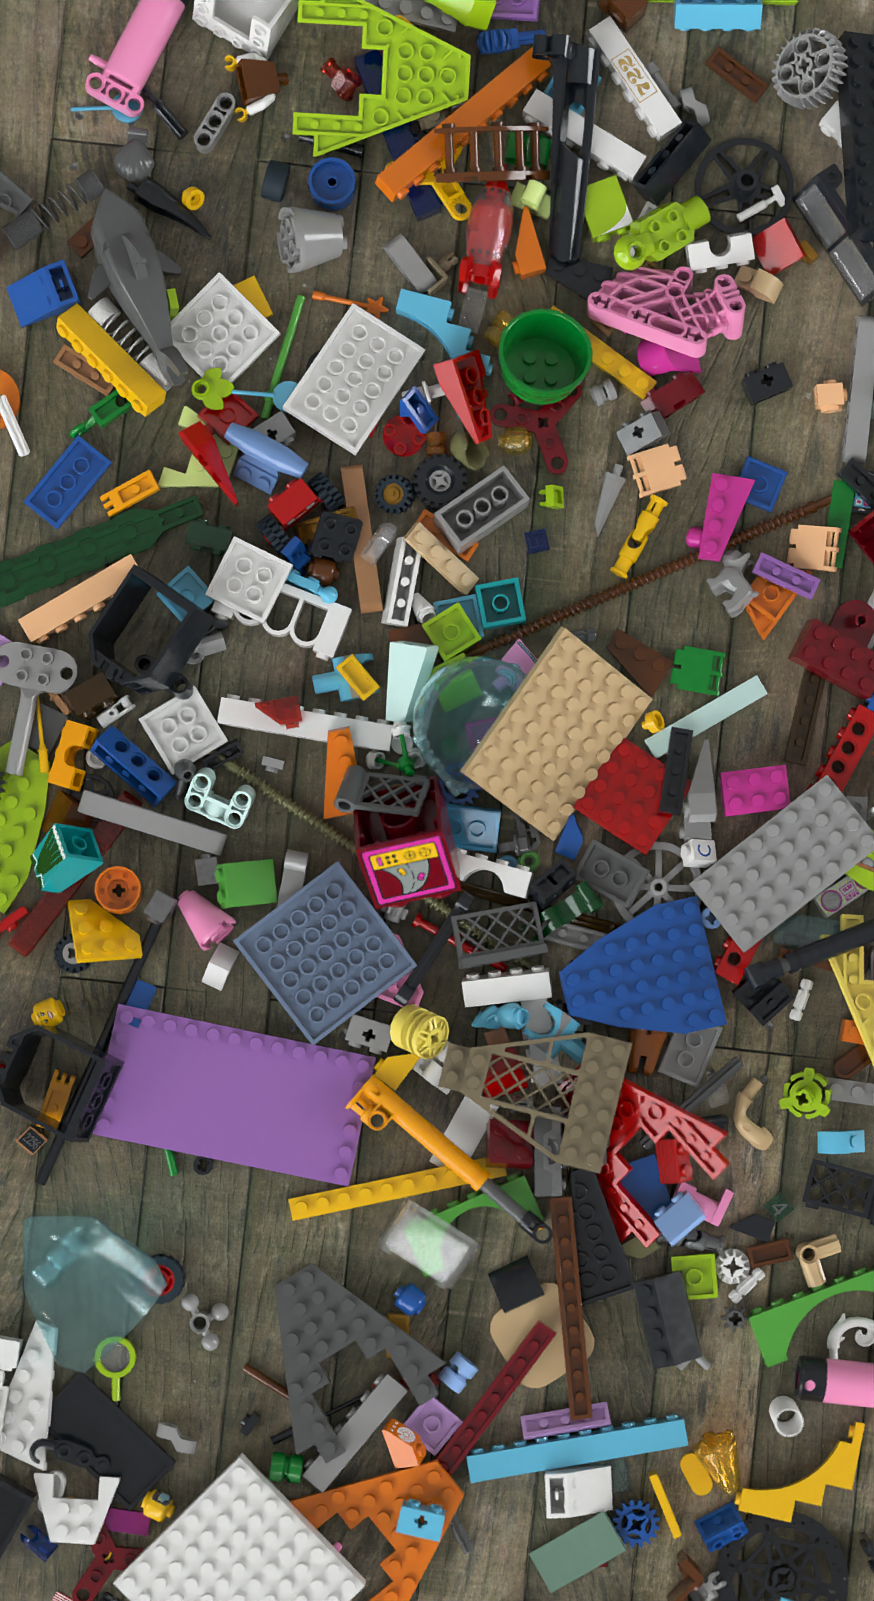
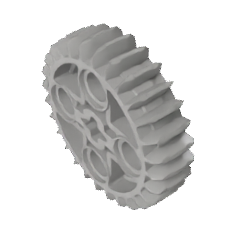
M815 27L814 30L812 28H807L806 31L800 30L799 36L793 34V40L786 39L787 45L785 47L781 46V54H776L779 57L778 61L773 62L776 65V69H773L772 73L776 76L771 80L776 83L773 87L777 90V95L789 105L803 110L805 108L811 110L813 106L819 108L820 102L826 104L827 97L833 99L831 93L833 91L839 92L836 87L838 84H843L840 79L842 76H846L843 69L848 67L844 63L848 57L844 55L846 50L842 47V42L830 32ZM820 43L826 45L827 48L821 49ZM798 88L799 95L794 93L792 90Z

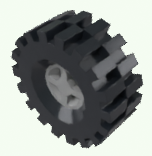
M443 453L442 455L432 454L431 457L427 456L424 458V461L420 462L414 471L413 488L418 500H421L423 505L429 506L430 509L434 510V508L440 510L463 494L467 488V477L460 461H456L455 457H449Z

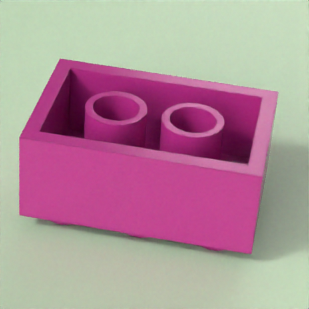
M786 765L718 774L724 817L783 810L791 803Z

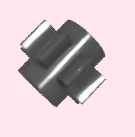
M733 1304L731 1309L724 1307L726 1314L720 1316V1318L727 1321L724 1324L725 1329L729 1326L732 1327L733 1332H736L737 1327L744 1329L743 1321L749 1320L747 1316L742 1315L745 1309L741 1308L738 1310L736 1304ZM733 1313L740 1317L735 1320V1323L729 1319V1317H733Z

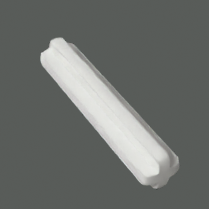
M0 395V413L20 457L28 455L30 450L6 395Z

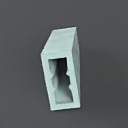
M409 641L390 642L385 720L394 721V723L403 721L406 722V725L407 722L416 721L439 646Z

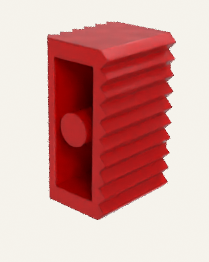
M676 1137L662 1138L659 1142L655 1143L660 1184L683 1183L693 1179L691 1176L693 1170L689 1163V1152Z

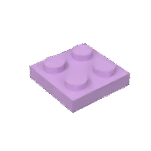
M434 1397L423 1405H418L403 1425L419 1434L426 1449L435 1456L462 1424L463 1420Z

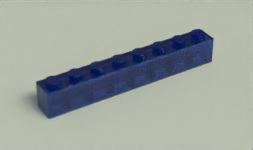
M373 50L355 57L354 65L366 94L381 95L383 54L380 55L379 50ZM412 122L382 132L393 162L419 141L416 133L412 134L410 130ZM413 185L409 188L407 197L417 222L441 213V205L444 204L432 185H418L417 187Z

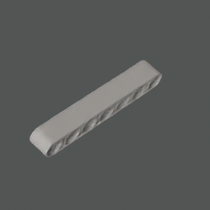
M858 315L856 323L842 462H847L852 457L859 464H865L874 389V317Z
M84 790L77 810L96 818L219 856L222 854L228 836L213 829L88 790Z

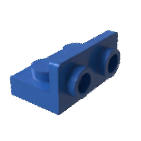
M733 1501L694 1521L709 1552L719 1550L724 1545L738 1540L748 1533Z

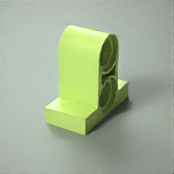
M529 180L527 186L517 182L511 195V201L509 199L508 203L522 210L528 206L530 213L545 220L549 219L551 196L546 194L547 187L535 180Z

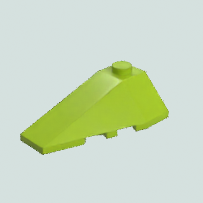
M423 0L441 9V12L444 14H449L457 19L462 25L483 31L487 30L496 5V0Z

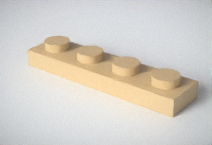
M415 522L403 538L462 595H467L479 580L465 564L420 522Z

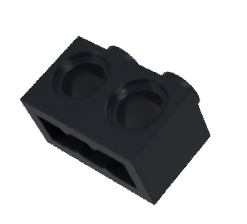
M561 858L530 884L529 896L544 910L575 884L577 872Z

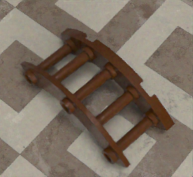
M491 122V126L455 128V124H442V128L434 129V133L444 134L446 169H443L444 173L436 174V183L473 182V177H477V181L550 180V171H542V167H540L539 132L549 131L548 127L541 126V122H529L528 126H504V122ZM478 132H493L494 167H492V171L481 172V167H479ZM502 132H515L516 167H514V171H505V167H503ZM524 132H530L531 167H529V171H527V166H525ZM453 133H469L470 168H468V172L457 173V169L454 168Z

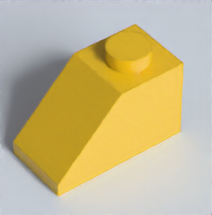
M408 1053L388 1056L385 1060L381 1058L374 1067L377 1070L374 1075L396 1090L420 1057Z

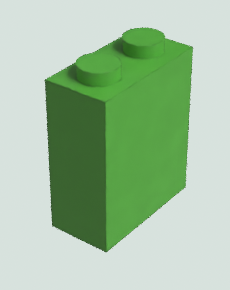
M273 859L216 865L215 879L219 887L217 900L221 905V909L277 903Z

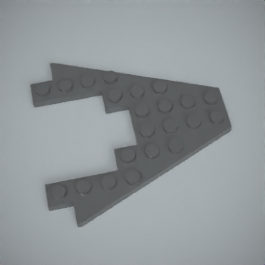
M311 1263L274 1286L295 1452L297 1455L315 1445L325 1463H328L346 1452L313 1393L331 1382L321 1362L357 1341L367 1359L387 1349L419 1406L440 1394L429 1374L445 1365V1361L315 1264Z

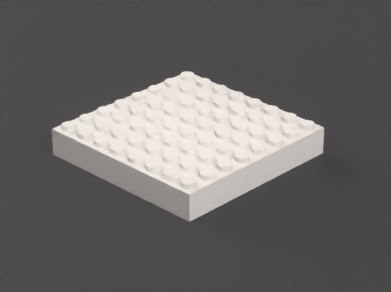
M241 1453L117 1576L113 1584L130 1601H350L365 1586L366 1580L264 1474Z

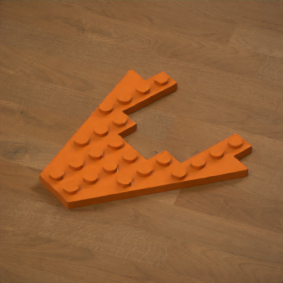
M435 1459L421 1463L419 1466L402 1468L326 1489L323 1493L319 1491L290 1499L289 1501L316 1529L336 1513L340 1515L351 1530L366 1517H369L395 1550L380 1561L379 1564L392 1581L367 1601H410L440 1542L396 1532L403 1500H418L421 1502L420 1504L426 1506L436 1504L446 1510L441 1541L465 1493L439 1461ZM420 1515L419 1522H424V1516Z

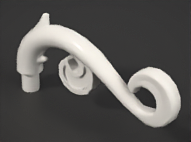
M843 1313L839 1321L830 1330L827 1338L829 1358L838 1359L840 1342L845 1339L842 1335L853 1327H864L867 1329L865 1335L862 1334L860 1329L855 1332L854 1338L858 1345L863 1347L872 1345L874 1343V1320L865 1317L845 1318V1313Z

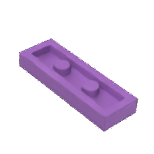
M762 552L752 571L753 574L809 600H812L821 580Z

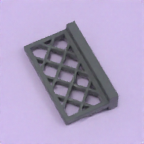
M536 901L450 917L459 958V970L542 955L548 952L547 945L544 943ZM532 907L533 918L530 922H527L519 915L524 908ZM502 912H508L514 916L509 926L498 920ZM496 913H498V915L496 916V918L491 915V914H496ZM486 915L493 920L487 930L477 924L481 916ZM465 919L472 924L466 934L458 929V920ZM516 919L527 925L521 935L511 929ZM495 923L506 929L500 939L490 933ZM474 926L485 933L479 943L468 936ZM529 927L537 932L538 941L530 942L523 937ZM508 931L519 938L513 946H509L502 941ZM487 935L497 941V944L491 950L481 945ZM467 939L476 947L472 953L463 955L462 944Z

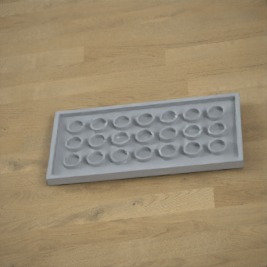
M826 775L689 883V885L743 953H745L874 851V832L829 776Z

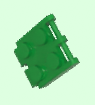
M684 646L683 650L676 649L673 664L680 665V669L672 668L670 684L677 685L679 690L720 696L718 690L720 678L724 674L722 667L727 653ZM720 657V659H719V665H718V670L715 671V669H716V664H717V658ZM714 676H716L715 687L712 690Z

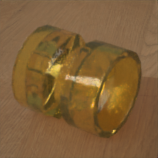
M499 310L493 318L494 324L489 325L482 336L499 349L501 334L514 317L503 310Z

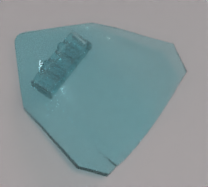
M33 1216L27 1218L23 1223L24 1292L33 1315L57 1365L86 1373L141 1321L155 1304L167 1283L152 1257L114 1232L96 1217Z

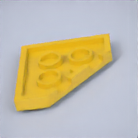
M91 899L68 901L67 905L76 963L142 958L143 953L138 933Z

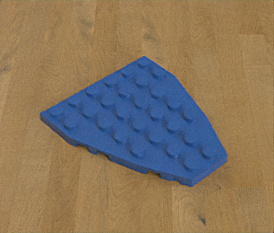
M697 896L652 906L595 941L559 972L570 1016L608 1024L613 1027L678 1034L691 1033L727 1024Z

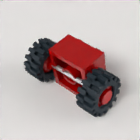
M321 471L307 482L310 488L302 478L299 480L293 479L285 486L286 490L282 494L276 493L268 500L270 502L267 505L269 512L280 525L269 514L255 524L264 539L279 555L282 554L281 550L291 541L285 534V531L289 530L316 508L321 501L330 512L335 511L345 503L344 498Z

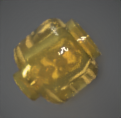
M507 427L503 435L499 436L500 448H504L507 455L526 454L532 446L531 432H528L525 427Z

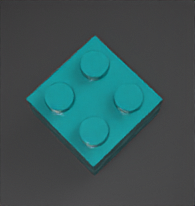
M518 577L475 585L483 631L526 622Z

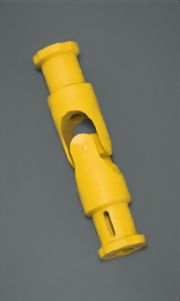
M651 494V500L647 508L642 510L637 519L636 529L630 532L619 552L616 564L610 568L612 573L623 579H627V573L631 565L636 563L646 545L648 535L656 527L662 509L668 505L665 500ZM631 538L641 545L635 549L630 548Z

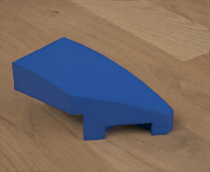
M294 536L281 550V553L287 562L293 565V569L300 572L301 576L304 577L306 571L303 568L310 562L311 556L306 553V548L302 541Z
M575 813L569 816L555 849L556 853L573 860L576 859L584 839Z

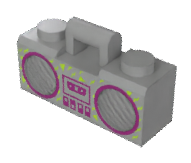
M844 874L843 878L835 883L833 882L812 900L824 918H828L868 891V889Z

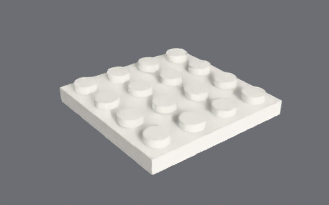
M220 272L170 322L173 346L179 350L183 359L201 377L210 368H221V378L231 383L281 335Z

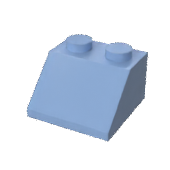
M687 1190L683 1193L681 1191L676 1193L671 1198L672 1203L667 1207L661 1206L654 1213V1223L672 1246L706 1218L704 1209Z

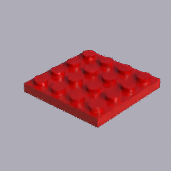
M623 738L622 742L610 754V759L600 766L597 771V778L590 781L585 789V795L578 799L573 808L646 856L673 816L672 814L658 812L665 764L626 738ZM686 779L683 799L689 792L692 784L688 779Z

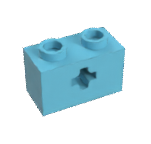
M403 1500L396 1532L440 1542L446 1510L436 1504L426 1506L420 1504L421 1502L418 1500ZM420 1515L424 1516V1522H419Z

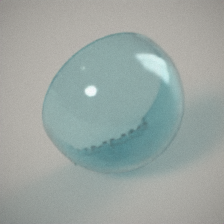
M470 656L450 662L428 679L416 700L413 713L414 736L412 740L417 745L425 762L440 776L443 782H446L445 785L453 796H457L461 792L465 794L470 789H481L479 785L465 776L460 770L527 676L522 670L506 661L488 656Z

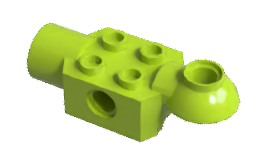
M693 196L681 204L676 201L667 202L631 222L630 234L623 235L614 246L615 261L625 270H635L645 260L648 262L660 261L693 242L694 231L711 220L706 204L698 196ZM631 247L635 250L633 257L630 254Z

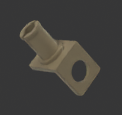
M452 252L447 253L438 263L430 256L426 259L425 265L438 280L428 290V296H433L446 285L449 278L446 272L458 263L456 256L452 258L454 255Z

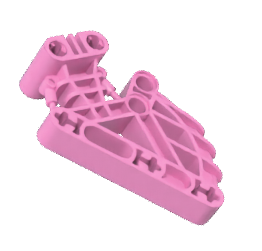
M682 266L672 271L639 267L630 273L618 272L616 278L612 281H603L601 284L602 288L588 296L587 315L594 321L685 355L699 358L705 354L707 339L711 336L714 337L719 333H723L730 340H736L742 336L746 305L742 295L739 296L740 291L737 290L734 279L729 275L721 274L715 278L714 291L712 289H705L704 292L690 294L693 283V271L690 268ZM687 298H693L695 300L694 304L690 306ZM670 311L672 318L664 316L662 313Z

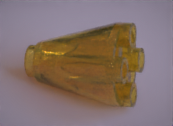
M729 1429L715 1434L713 1431L704 1433L701 1436L702 1440L693 1448L697 1458L718 1487L723 1490L724 1494L737 1492L740 1489L741 1479L738 1445L733 1430Z

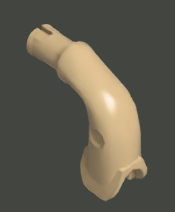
M753 1077L745 1088L737 1093L733 1119L737 1130L753 1147L759 1150H767L773 1142L772 1134L765 1127L762 1126L760 1128L746 1115L748 1107L753 1102L752 1099L763 1086L761 1082Z

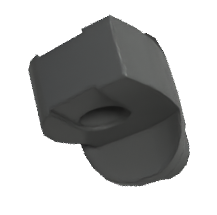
M514 834L513 842L497 844L499 853L515 850L517 856H522V853L530 852L527 835L518 836V834Z

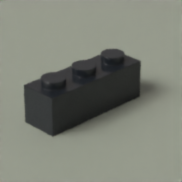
M236 738L218 748L214 753L206 755L201 759L205 767L214 770L244 753V750ZM223 754L227 758L223 761H220V758L217 755Z

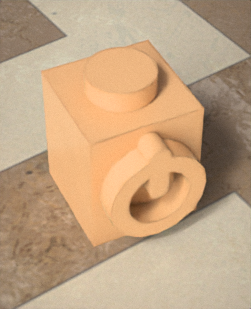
M836 380L823 381V384H817L814 387L816 410L821 409V413L825 414L842 411L844 401H847V389L843 388L842 382L837 383Z

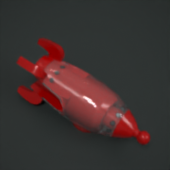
M488 181L472 204L465 229L467 242L466 256L462 258L460 263L459 293H467L470 281L472 283L488 285L487 298L496 299L502 271L500 263L505 249L510 242L513 229L514 210L506 181Z

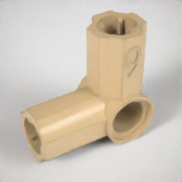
M835 1233L810 1242H801L795 1249V1255L799 1259L809 1288L817 1287L827 1282L819 1259L841 1252V1246ZM806 1248H811L810 1257L803 1258V1251Z

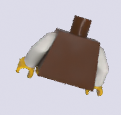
M256 53L239 55L236 59L231 55L225 57L226 62H233L231 65L225 66V68L229 72L236 70L242 104L246 106V109L239 107L234 111L235 114L244 112L243 117L237 119L239 122H245L248 114L254 115L267 108L274 102L275 96L280 92V86L288 85V74L286 72L277 73L273 61H267L266 58Z

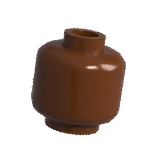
M315 557L314 560H310L306 576L320 581L319 584L321 586L327 587L331 585L332 581H337L340 569L336 568V561L330 558Z

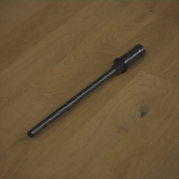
M362 1395L324 1413L325 1416L328 1417L360 1401L359 1399ZM290 1426V1428L270 1437L273 1445L292 1437L293 1428Z

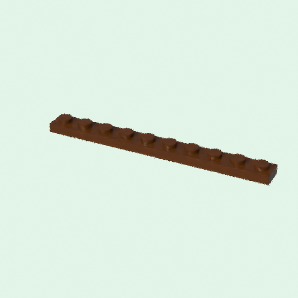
M572 1196L549 1198L570 1419L593 1418Z

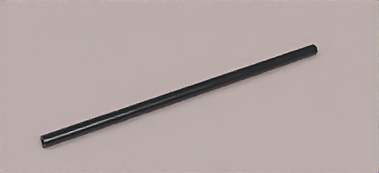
M151 922L141 944L142 958L134 960L95 1046L104 1052L111 1040L118 1004H127L162 925H156ZM91 1057L61 1122L66 1126L70 1123L97 1063V1060ZM55 1135L35 1182L45 1186L65 1139Z

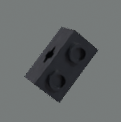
M772 362L764 366L765 370L758 373L756 370H753L744 375L745 378H743L741 384L751 406L791 390L793 384L783 362L779 364ZM764 378L766 381H771L769 386H767V384L762 385V381Z

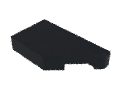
M752 1214L736 1223L730 1224L729 1228L768 1242L775 1221Z

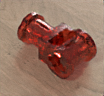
M334 58L328 59L322 65L321 73L327 75L332 80L330 86L341 99L352 101L355 90L362 85V79L348 68L341 69L336 64Z

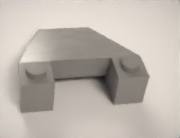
M704 740L688 799L687 802L683 803L684 820L683 825L679 826L680 839L683 838L684 844L691 839L711 840L712 838L711 822L716 820L717 809L709 740Z

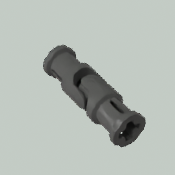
M692 1229L675 1246L700 1251L706 1249L716 1251L722 1255L725 1235L714 1236L707 1234L705 1231ZM661 1234L657 1238V1242H668V1240Z

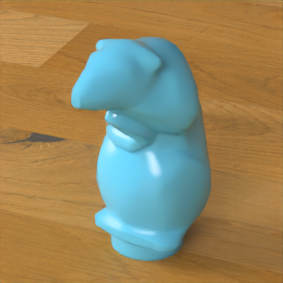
M515 1002L506 1003L501 1007L492 1004L486 1007L483 1012H478V1015L472 1022V1026L488 1029H500L502 1026L508 1029L519 1030L528 1023L529 1013Z

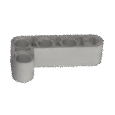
M287 849L276 908L304 887L310 853Z

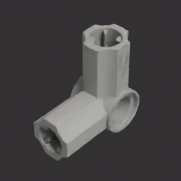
M222 632L204 636L187 663L197 664L207 655L226 650Z

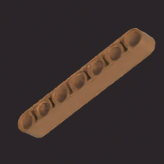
M362 464L341 467L346 508L355 506L357 517L363 522L353 557L361 614L383 611Z

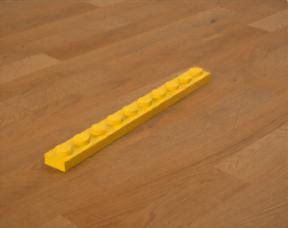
M486 1157L473 1159L483 1170L485 1169L490 1174L489 1179L507 1176L505 1168L486 1167ZM445 1165L289 1198L288 1201L292 1220L294 1221L465 1185L467 1183Z

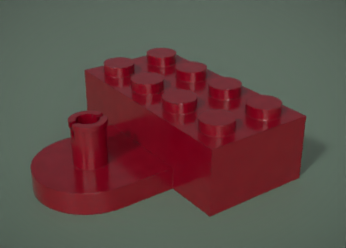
M850 600L842 603L836 609L829 625L816 618L807 620L788 659L861 700L869 699L874 691V651L867 648L874 634L873 608L864 601Z

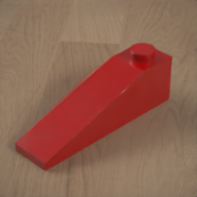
M479 349L434 364L440 387L474 442L478 444L492 438L490 412L486 409L485 398L488 397V390H484L483 383L486 371Z
M199 421L180 431L178 435L181 441L233 505L238 507L237 497L213 437L215 434L213 429L208 424L203 425Z

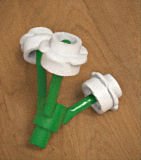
M402 721L394 723L390 729L393 738L400 739L403 755L399 758L398 762L386 760L384 753L373 749L372 752L370 751L366 755V763L369 769H380L387 765L402 770L407 777H412L414 775V768L423 767L426 764V753L421 749L418 750V748H411L409 753H407L405 738L410 736L411 726L406 725V722Z

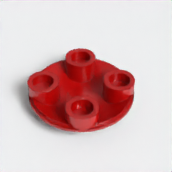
M396 415L385 424L382 437L386 448L391 453L400 457H408L420 451L424 445L426 434L420 433L410 417Z

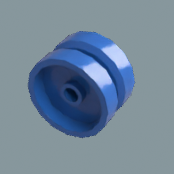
M334 157L321 159L314 164L309 172L308 185L310 195L318 207L325 211L335 212L343 210L351 204L356 194V179L353 169L347 162Z

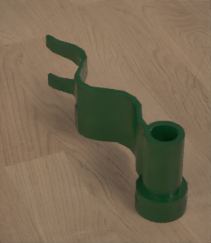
M586 880L575 886L577 889L575 893L539 914L540 923L551 919L542 930L543 938L547 937L557 928L576 919L587 911L589 914H592L604 906L601 899L596 897ZM524 924L517 929L521 932L525 930L527 925ZM536 935L530 942L538 941V936Z

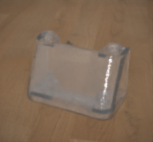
M407 1197L404 1198L377 1241L381 1244L379 1247L381 1250L389 1255L393 1251L435 1278L436 1282L434 1284L445 1291L447 1287L453 1288L481 1246L478 1242Z

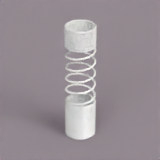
M105 297L93 305L88 314L106 331L107 327L121 314V311L118 310L108 297ZM125 320L115 331L108 334H113L112 338H114L116 333L128 323V320ZM133 328L123 339L116 342H121L120 346H122L125 339L133 334L136 328ZM141 336L139 339L136 340V342L132 346L124 350H129V354L132 348L136 346L143 339V337ZM149 345L146 346L140 354L132 358H136L135 361L137 362L139 357L150 348ZM154 352L150 353L139 363L165 391L172 387L163 376Z

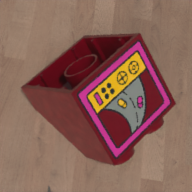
M438 775L427 778L430 779V786L419 817L358 809L353 811L355 851L375 909L388 906L400 908L411 901L429 897L444 898L452 892L461 890L459 861ZM397 784V785H392V786H389V787H390L391 790L393 791V790H395V789L401 787L402 785H401V784ZM416 785L410 789L415 793L421 790L422 786ZM384 788L378 791L376 795L381 797L387 794L388 791ZM404 791L396 796L401 800L409 796L407 791ZM371 795L363 799V802L370 803L375 799ZM393 798L383 802L384 805L389 806L396 803ZM413 800L404 806L406 808H415L416 802Z

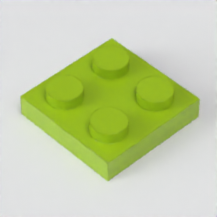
M459 602L422 624L433 645L439 646L438 653L444 662L482 639Z
M715 1253L670 1256L671 1271L682 1270L689 1300L718 1298Z

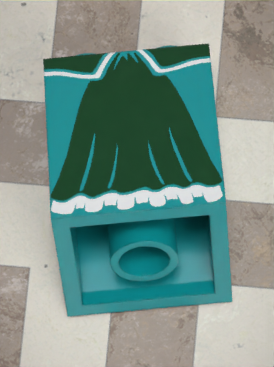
M54 823L30 856L40 889L61 893L103 864L92 829Z

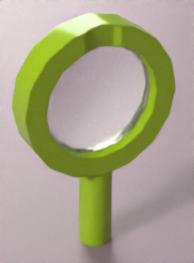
M117 1335L107 1337L101 1341L94 1355L95 1365L99 1372L111 1378L112 1401H120V1377H124L132 1370L137 1356L131 1341Z

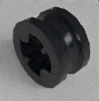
M198 1156L193 1163L195 1172L199 1175H207L213 1169V1160ZM200 1159H205L204 1162L206 1160L209 1162L206 1171L198 1168L197 1165L200 1164Z

